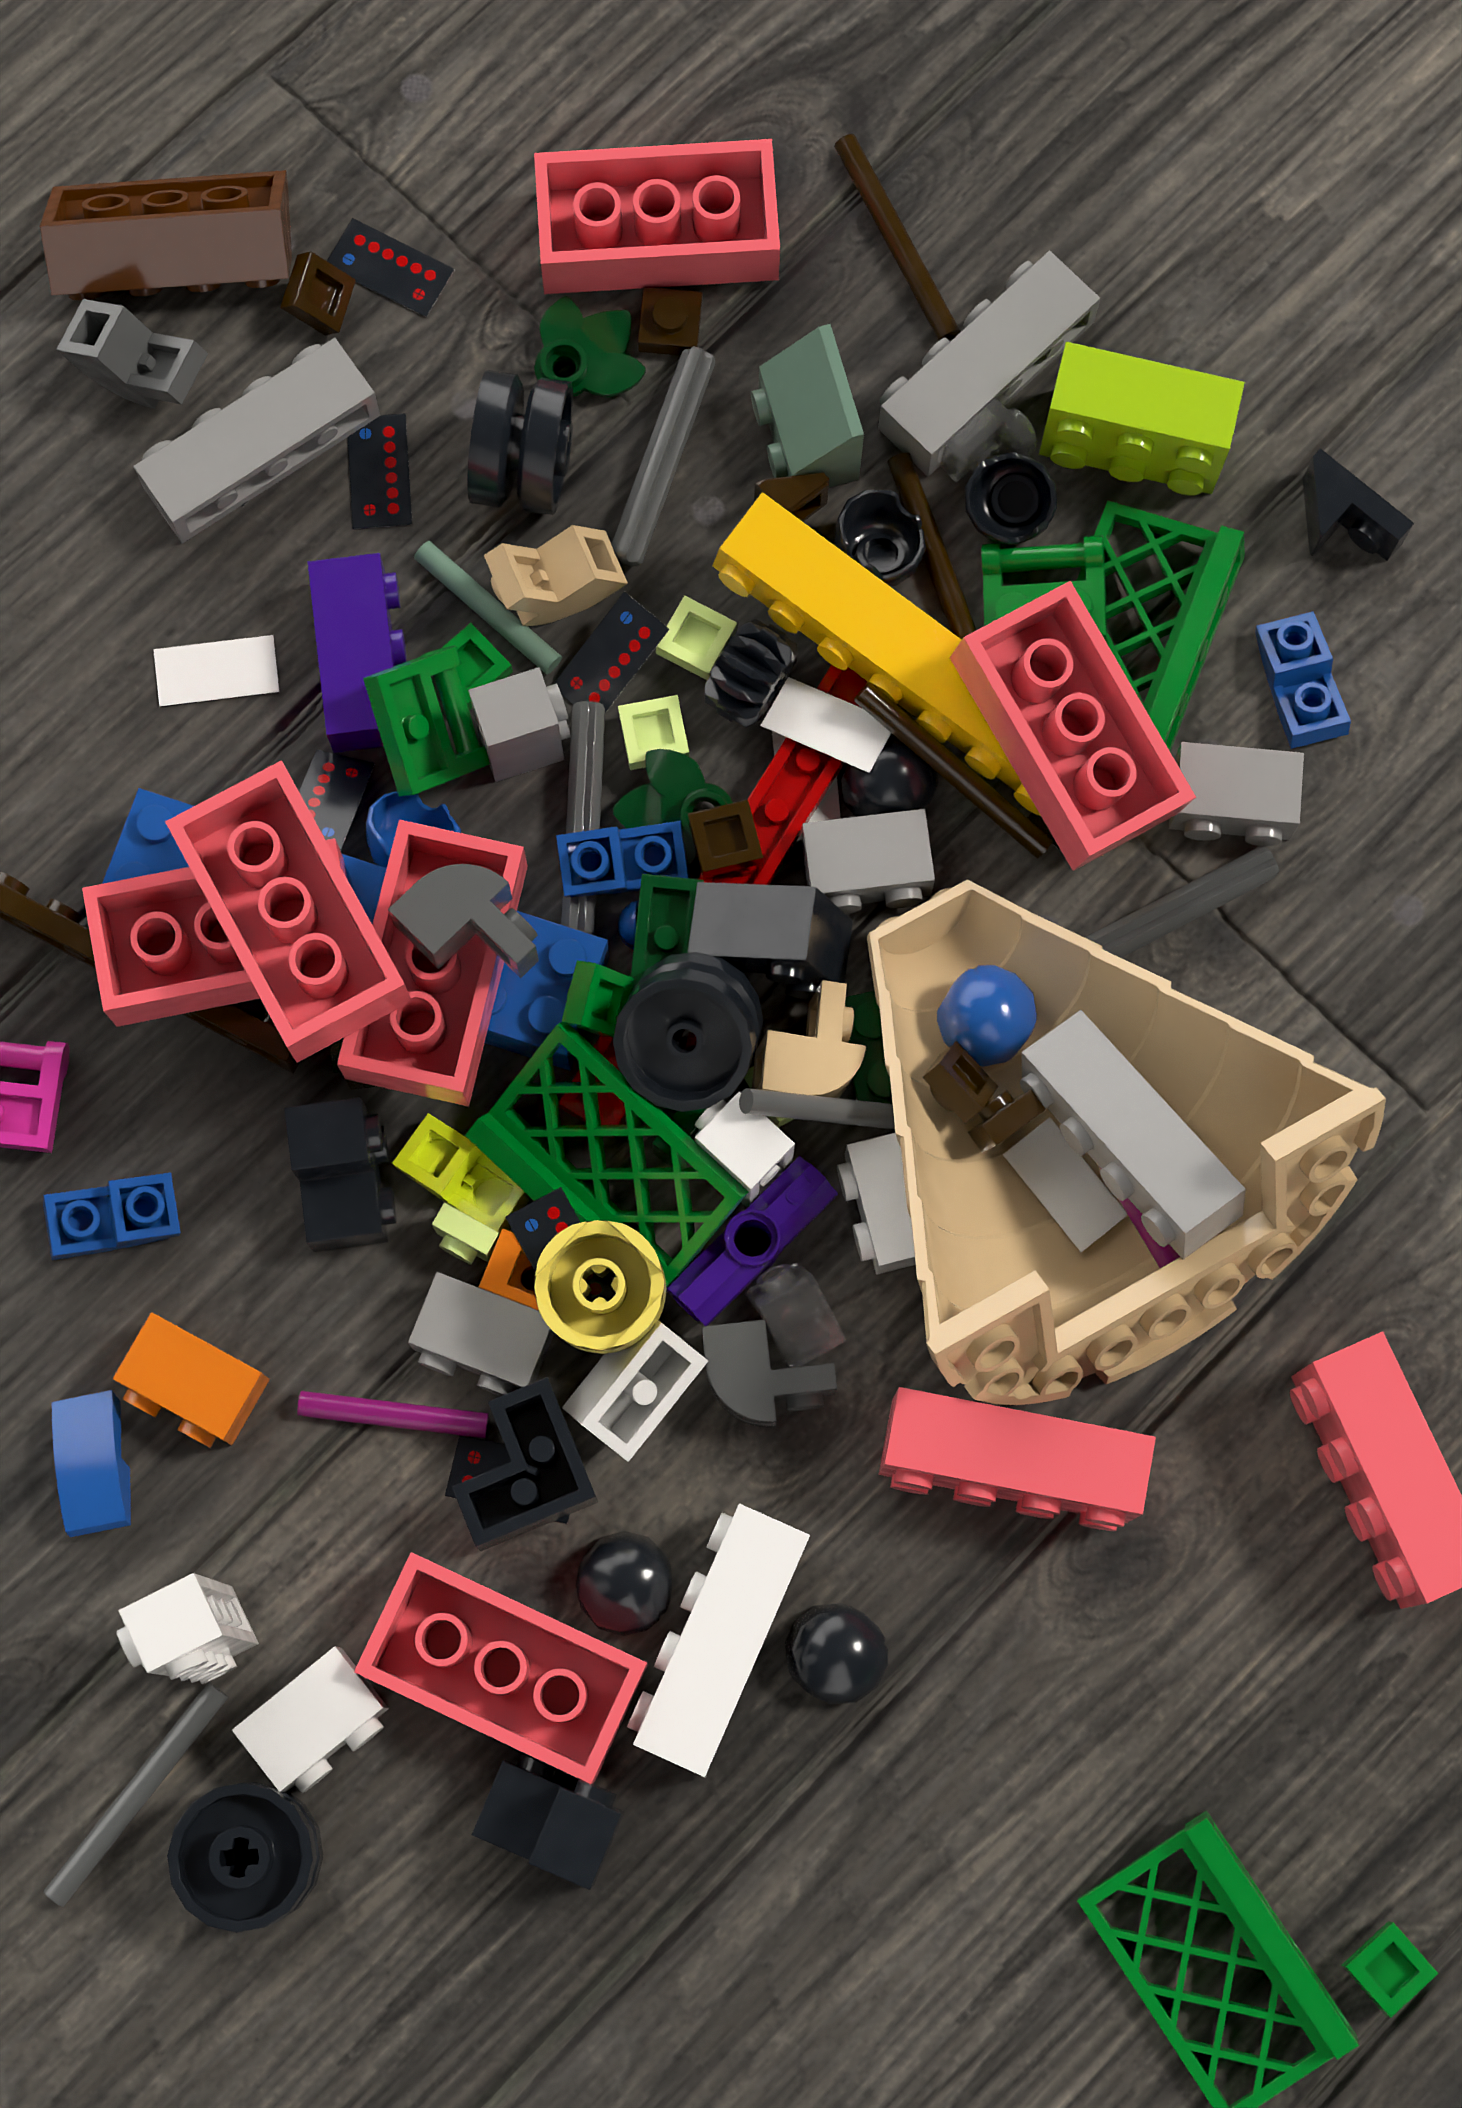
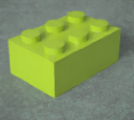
M1066 342L1039 455L1050 457L1055 464L1065 468L1079 469L1086 465L1108 470L1111 476L1122 481L1139 482L1147 479L1165 483L1169 489L1179 494L1198 495L1202 492L1212 494L1230 450L1245 382Z

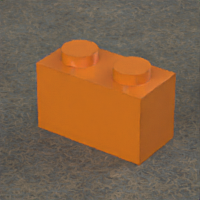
M153 1312L150 1313L113 1377V1380L128 1388L122 1400L155 1418L162 1407L183 1418L177 1430L211 1448L216 1438L231 1446L233 1445L270 1380L262 1372Z

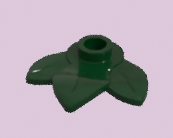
M564 296L551 305L544 313L539 326L543 348L538 353L534 365L537 381L540 378L570 381L573 387V397L586 391L608 398L632 389L644 377L646 367L637 359L625 354L631 337V315L629 311H603L583 318L577 305L568 296ZM560 365H569L575 369V372L570 377L560 378L554 374V370Z
M671 749L649 750L646 752L645 763L650 783L643 784L625 794L614 805L612 809L613 814L625 828L681 821L687 864L689 865L693 862L697 853L688 822V814L692 813L694 807L700 802H709L714 807L731 804L733 801L724 789L715 784L705 782L698 763L691 757Z

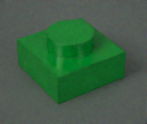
M471 622L442 647L453 645L457 647L462 664L456 666L469 711L472 709L468 690L507 678L513 673L512 665Z
M577 960L571 985L567 993L562 1022L600 1036L613 1038L618 1015L627 1002L635 978L597 963Z
M1390 1921L1381 1927L1341 1965L1383 2014L1389 2018H1392L1439 1974L1396 1924Z

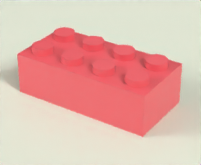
M772 139L534 153L540 260L544 294L779 280L780 240Z
M1071 581L963 637L950 656L956 670L1073 871L1175 816L1196 798Z
M282 760L165 821L296 1063L412 1001L400 974Z
M399 820L372 925L400 974L412 1001L344 1037L337 1065L347 1080L469 1107L504 961L475 934L438 969L394 926L388 909L426 874L448 865L472 864L496 872L509 882L513 899L500 911L503 914L510 908L517 911L528 867L524 847Z
M336 839L326 840L347 878L344 858ZM190 867L82 888L104 1013L116 1027L260 999Z
M1382 1331L1312 1362L1291 1376L1296 1386L1290 1390L1292 1403L1304 1424L1307 1425L1313 1422L1323 1446L1317 1448L1321 1465L1333 1483L1341 1482L1351 1504L1345 1506L1346 1517L1356 1537L1361 1542L1368 1539L1379 1562L1372 1566L1373 1573L1386 1599L1389 1601L1396 1599L1400 1609L1427 1604L1462 1588V1495L1384 1332Z
M899 1387L891 1404L878 1475L892 1477L890 1487L900 1491L927 1495L928 1490H932L933 1485L955 1489L953 1500L958 1502L991 1507V1502H996V1498L1016 1501V1512L1020 1514L1053 1519L1054 1514H1060V1510L1080 1514L1079 1525L1099 1530L1116 1531L1117 1527H1124L1125 1523L1143 1515L1156 1437Z
M411 1552L354 1673L589 1784H594L648 1667V1663Z

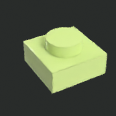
M684 595L667 625L670 630L656 647V654L708 680L711 675L710 671L719 659L720 653L728 645L730 638L735 636L738 623Z
M678 695L618 706L630 770L646 767L645 756L649 750L671 749L689 756Z
M445 1202L432 1223L436 1233L443 1237L439 1247L468 1264H472L476 1256L489 1262L499 1238V1232Z

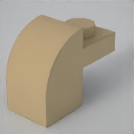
M572 525L537 549L502 543L484 555L492 574L491 584L496 596L505 605L506 609L517 611L523 626L548 624L581 612L628 584L608 535L603 530Z
M822 980L809 1002L806 1036L767 1030L755 1052L752 1089L839 1098L860 1068L866 1050L864 1045L848 1043L853 1028L854 1009L845 1006L847 984Z

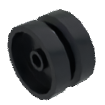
M492 370L484 372L475 404L470 437L467 490L470 503L501 507L510 497L516 471H518L517 496L523 511L550 515L556 513L564 478L568 470L572 446V382L540 378L531 388L524 414V388L518 374Z
M690 952L670 955L644 972L618 1015L613 1046L619 1070L632 1089L654 1105L681 1112L710 1108L732 1095L749 1070L752 1058L759 1044L763 1026L759 995L743 972L720 957Z
M247 1782L217 1787L191 1803L174 1827L167 1858L171 1885L185 1909L207 1926L237 1933L265 1928L279 1922L299 1909L317 1885L323 1861V1849L320 1828L303 1802L288 1791L279 1792L275 1786L259 1782ZM249 1842L248 1849H258L259 1860L257 1864L249 1865L246 1868L239 1862L238 1851L243 1844Z

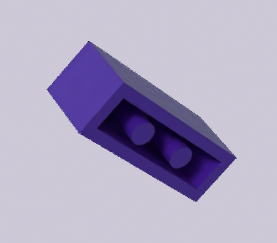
M380 553L307 561L326 735L332 751L336 753L384 747L363 678L407 662L403 629L392 630L390 609L401 608L396 572L385 573Z

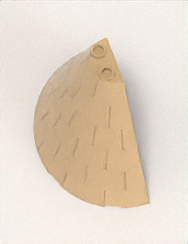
M968 879L952 888L938 891L928 901L901 916L886 919L875 930L869 932L867 936L875 997L880 1008L885 1066L891 1082L895 1134L902 1153L906 1203L912 1224L917 1280L923 1294L926 1344L932 1360L947 1382L953 1387L959 1383L965 1384L964 1387L975 1400L1000 1405H1024L1067 1398L1085 1376L1096 1373L1105 1384H1109L1153 1364L1196 1339L1237 1310L1232 1298L1239 1293L1243 1285L1256 1275L1258 1278L1273 1280L1304 1250L1330 1220L1355 1185L1357 1178L1348 1165L1358 1147L1364 1152L1375 1146L1382 1125L1386 1098L1377 1088H1369L1315 1063L1314 1055L1172 989L1171 981L1103 950L1102 945L1035 915ZM978 965H995L1017 974L1034 994L1037 1021L1027 1042L1009 1061L985 1067L980 1066L999 1086L989 1101L1006 1090L1009 1091L1013 1098L1023 1094L1024 1092L1020 1085V1080L1022 1079L1021 1052L1082 1010L1244 1186L1246 1192L1243 1216L1185 1259L1180 1257L1162 1268H1159L1128 1215L1083 1252H1080L1003 1155L1049 1117L1060 1129L1061 1123L1046 1108L1044 1112L997 1146L981 1152L968 1134L971 1129L983 1121L979 1114H976L967 1123H964L955 1112H950L938 1104L930 1091V1085L922 1078L937 1057L948 1048L943 1041L937 1022V1011L956 979L966 970L974 969ZM1088 1153L1082 1155V1158L1105 1185L1100 1175L1101 1169ZM1114 1196V1198H1115V1199L1118 1201V1203L1122 1206V1204L1120 1203L1119 1199Z

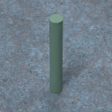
M431 541L425 542L417 550L414 559L532 663L540 667V670L546 675L550 674L558 666L562 659L559 653L528 626H523L519 618L506 609L503 604Z

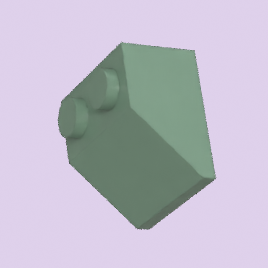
M831 324L816 328L759 366V386L757 390L751 391V401L758 425L769 424L774 443L767 445V454L774 478L824 472L829 478L830 488L859 480L864 432Z

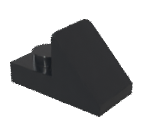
M1321 448L1312 457L1302 479L1310 555L1313 556L1337 528L1342 525L1348 530L1350 538L1359 548L1371 554L1377 553L1388 561L1403 544L1414 522Z

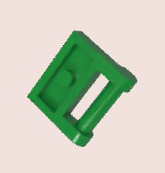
M1103 535L1085 536L1084 543L1005 549L1001 548L1000 543L982 544L984 626L1069 582L1003 586V573L1085 567L1086 580L1071 582L1107 643Z
M456 645L430 651L421 655V657L363 678L399 796L415 795L490 764L487 748H485V745H479L456 666L462 663ZM432 675H434L435 682L438 688V692L441 698V702L456 748L455 753L453 752L451 746V742L448 736V732L433 686V682L431 679Z

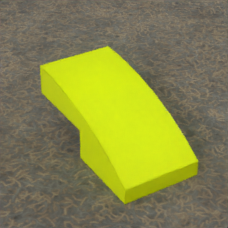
M427 1113L392 1162L397 1169L436 1197L499 1232V1234L502 1228L508 1231L511 1228L506 1216L525 1207L531 1200L515 1182L467 1137Z

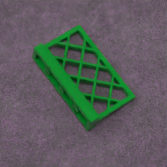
M1107 501L1094 536L1103 535L1104 553L1109 560L1105 563V577L1115 573L1127 595L1106 606L1107 619L1133 608L1145 632L1115 646L1107 632V644L1171 752L1245 557L1244 532L1221 525L1217 533ZM1115 522L1139 528L1147 544L1117 557L1108 540ZM1153 533L1160 534L1163 536L1158 539H1155ZM1181 541L1203 547L1198 563L1176 574L1171 570L1162 550ZM1154 555L1165 579L1135 592L1123 569ZM1085 567L1081 568L1077 581L1086 580ZM1190 581L1187 592L1184 594L1180 585ZM1172 590L1180 605L1177 617L1153 628L1141 603ZM1170 634L1164 649L1160 638ZM1151 643L1160 659L1156 671L1132 681L1121 656ZM1149 688L1145 702H1143L1139 692Z
M560 1022L554 1027L491 1110L479 1117L465 1135L532 1200L536 1201L561 1187L581 1223L606 1220L623 1223L639 1232L651 1244L660 1260L666 1279V1288L685 1271L684 1269L749 1193L661 1109L634 1091L623 1074L570 1024ZM561 1045L578 1059L581 1082L555 1081L552 1056ZM540 1073L541 1083H532ZM613 1092L624 1102L627 1125H601L597 1093ZM557 1093L583 1094L586 1125H561ZM523 1094L543 1095L546 1125L531 1126L513 1109V1106ZM564 1136H588L592 1168H576L565 1158ZM602 1136H628L632 1168H606ZM643 1136H660L670 1145L673 1167H646ZM608 1179H634L637 1211H621L610 1200ZM648 1179H674L678 1211H652ZM689 1179H706L725 1198L714 1211H692ZM653 1222L680 1223L682 1250L674 1259L656 1243ZM694 1222H704L695 1233Z
M1207 1810L1185 1824V1828L1077 1899L1080 1907L1213 2108H1258L1335 2057L1338 2060L1359 2046L1355 2031ZM1181 1848L1197 1870L1193 1896L1154 1888L1159 1862ZM1150 1869L1147 1886L1129 1883ZM1203 1881L1217 1902L1200 1898ZM1117 1890L1145 1896L1139 1932L1111 1926L1097 1904ZM1152 1898L1191 1906L1184 1942L1146 1934ZM1198 1908L1227 1915L1234 1926L1230 1953L1192 1944ZM1120 1938L1137 1942L1134 1959ZM1240 1938L1243 1939L1255 1958L1238 1955ZM1144 1944L1182 1952L1176 1988L1147 1981L1139 1969ZM1190 1954L1228 1962L1222 1998L1183 1990ZM1236 1964L1265 1972L1272 1983L1267 2009L1229 2001ZM1278 1993L1293 2015L1275 2011ZM1157 1995L1174 1998L1171 2016ZM1181 2000L1219 2009L1213 2045L1185 2039L1177 2027ZM1227 2011L1265 2019L1259 2055L1221 2047ZM1273 2021L1301 2027L1315 2047V2050L1295 2063L1268 2058L1267 2054ZM1195 2052L1211 2055L1208 2072ZM1219 2057L1257 2066L1253 2090L1231 2105L1228 2104L1214 2083ZM1265 2068L1281 2071L1262 2084Z

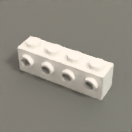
M740 1503L733 1517L723 1512L721 1513L706 1547L717 1552L714 1562L707 1576L695 1572L680 1606L691 1612L681 1636L669 1631L654 1667L665 1672L654 1696L644 1691L642 1692L628 1723V1728L638 1732L633 1745L703 1777L706 1776L810 1537L809 1534Z
M195 1573L118 1610L125 1627L117 1630V1635L132 1666L137 1667L142 1664L147 1673L166 1675L171 1680L180 1677L181 1681L190 1679L193 1683L200 1680L201 1684L212 1681L237 1667L233 1659L234 1656L259 1644L233 1587Z

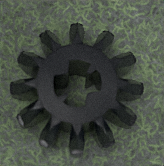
M757 619L741 625L736 635L730 638L728 645L720 653L719 659L710 671L711 675L705 683V703L717 709L716 713L730 722L734 720L744 727L760 721L766 711L771 708L787 678L791 676V670L797 662V644L785 637L786 633L771 624L767 626Z

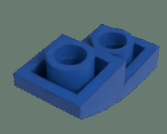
M1314 611L1257 625L1255 634L1262 663L1290 748L1348 735L1351 720L1331 674L1333 657Z
M681 821L620 830L616 826L556 835L565 897L640 891L642 874L689 878Z
M171 1172L108 1181L107 1186L46 1194L43 1196L51 1260L142 1245L180 1236L181 1233Z
M112 1390L52 1402L54 1461L65 1532L69 1537L130 1526V1467L121 1458L120 1399Z

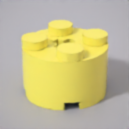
M606 1220L574 1224L559 1232L551 1239L541 1253L537 1263L534 1282L535 1298L539 1312L550 1329L575 1348L601 1354L627 1349L641 1340L659 1320L664 1308L667 1289L662 1265L651 1244L633 1228L623 1223ZM610 1272L616 1275L611 1283L616 1294L611 1300L607 1302L602 1297L596 1298L593 1302L586 1300L591 1291L586 1280L591 1274L595 1273L601 1278L607 1276Z

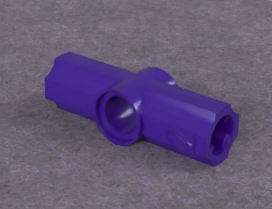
M799 1156L745 1211H741L732 1217L726 1226V1230L666 1289L667 1292L701 1326H708L760 1273L766 1271L774 1264L778 1255L838 1196L837 1191L812 1164ZM746 1228H759L769 1237L770 1246L760 1256H745L735 1246L734 1240L739 1232Z

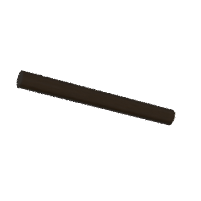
M854 134L843 136L835 143L834 147L939 341L943 338H947L949 341L953 340L960 333V329L856 136Z
M910 453L897 454L891 457L887 463L905 509L912 515H919L921 517V528L924 532L926 545L923 558L951 632L962 640L963 637L976 631L975 624Z
M868 682L854 698V701L1032 855L1039 858L1047 851L1053 842L1047 834L871 682Z

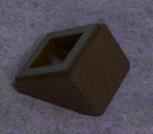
M823 472L761 480L755 483L754 502L763 492L804 522L827 505L829 478Z

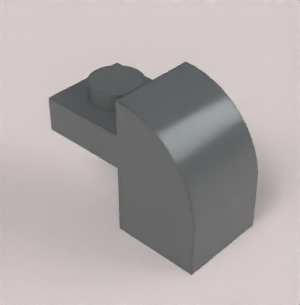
M83 299L56 349L94 382L122 398L152 409L156 408L159 400L182 405L208 355L194 340L151 332L124 306Z
M454 864L438 868L418 880L388 909L394 926L438 969L475 934L520 978L539 961L536 945L532 942L538 936L536 931L513 908H510L505 914L500 911L513 899L509 882L487 868L472 864Z
M765 1320L702 1327L704 1358L708 1360L705 1367L710 1389L722 1408L736 1419L757 1427H776L777 1420L774 1402L786 1401L788 1411L809 1410L824 1407V1396L835 1395L837 1383L834 1363L771 1370Z

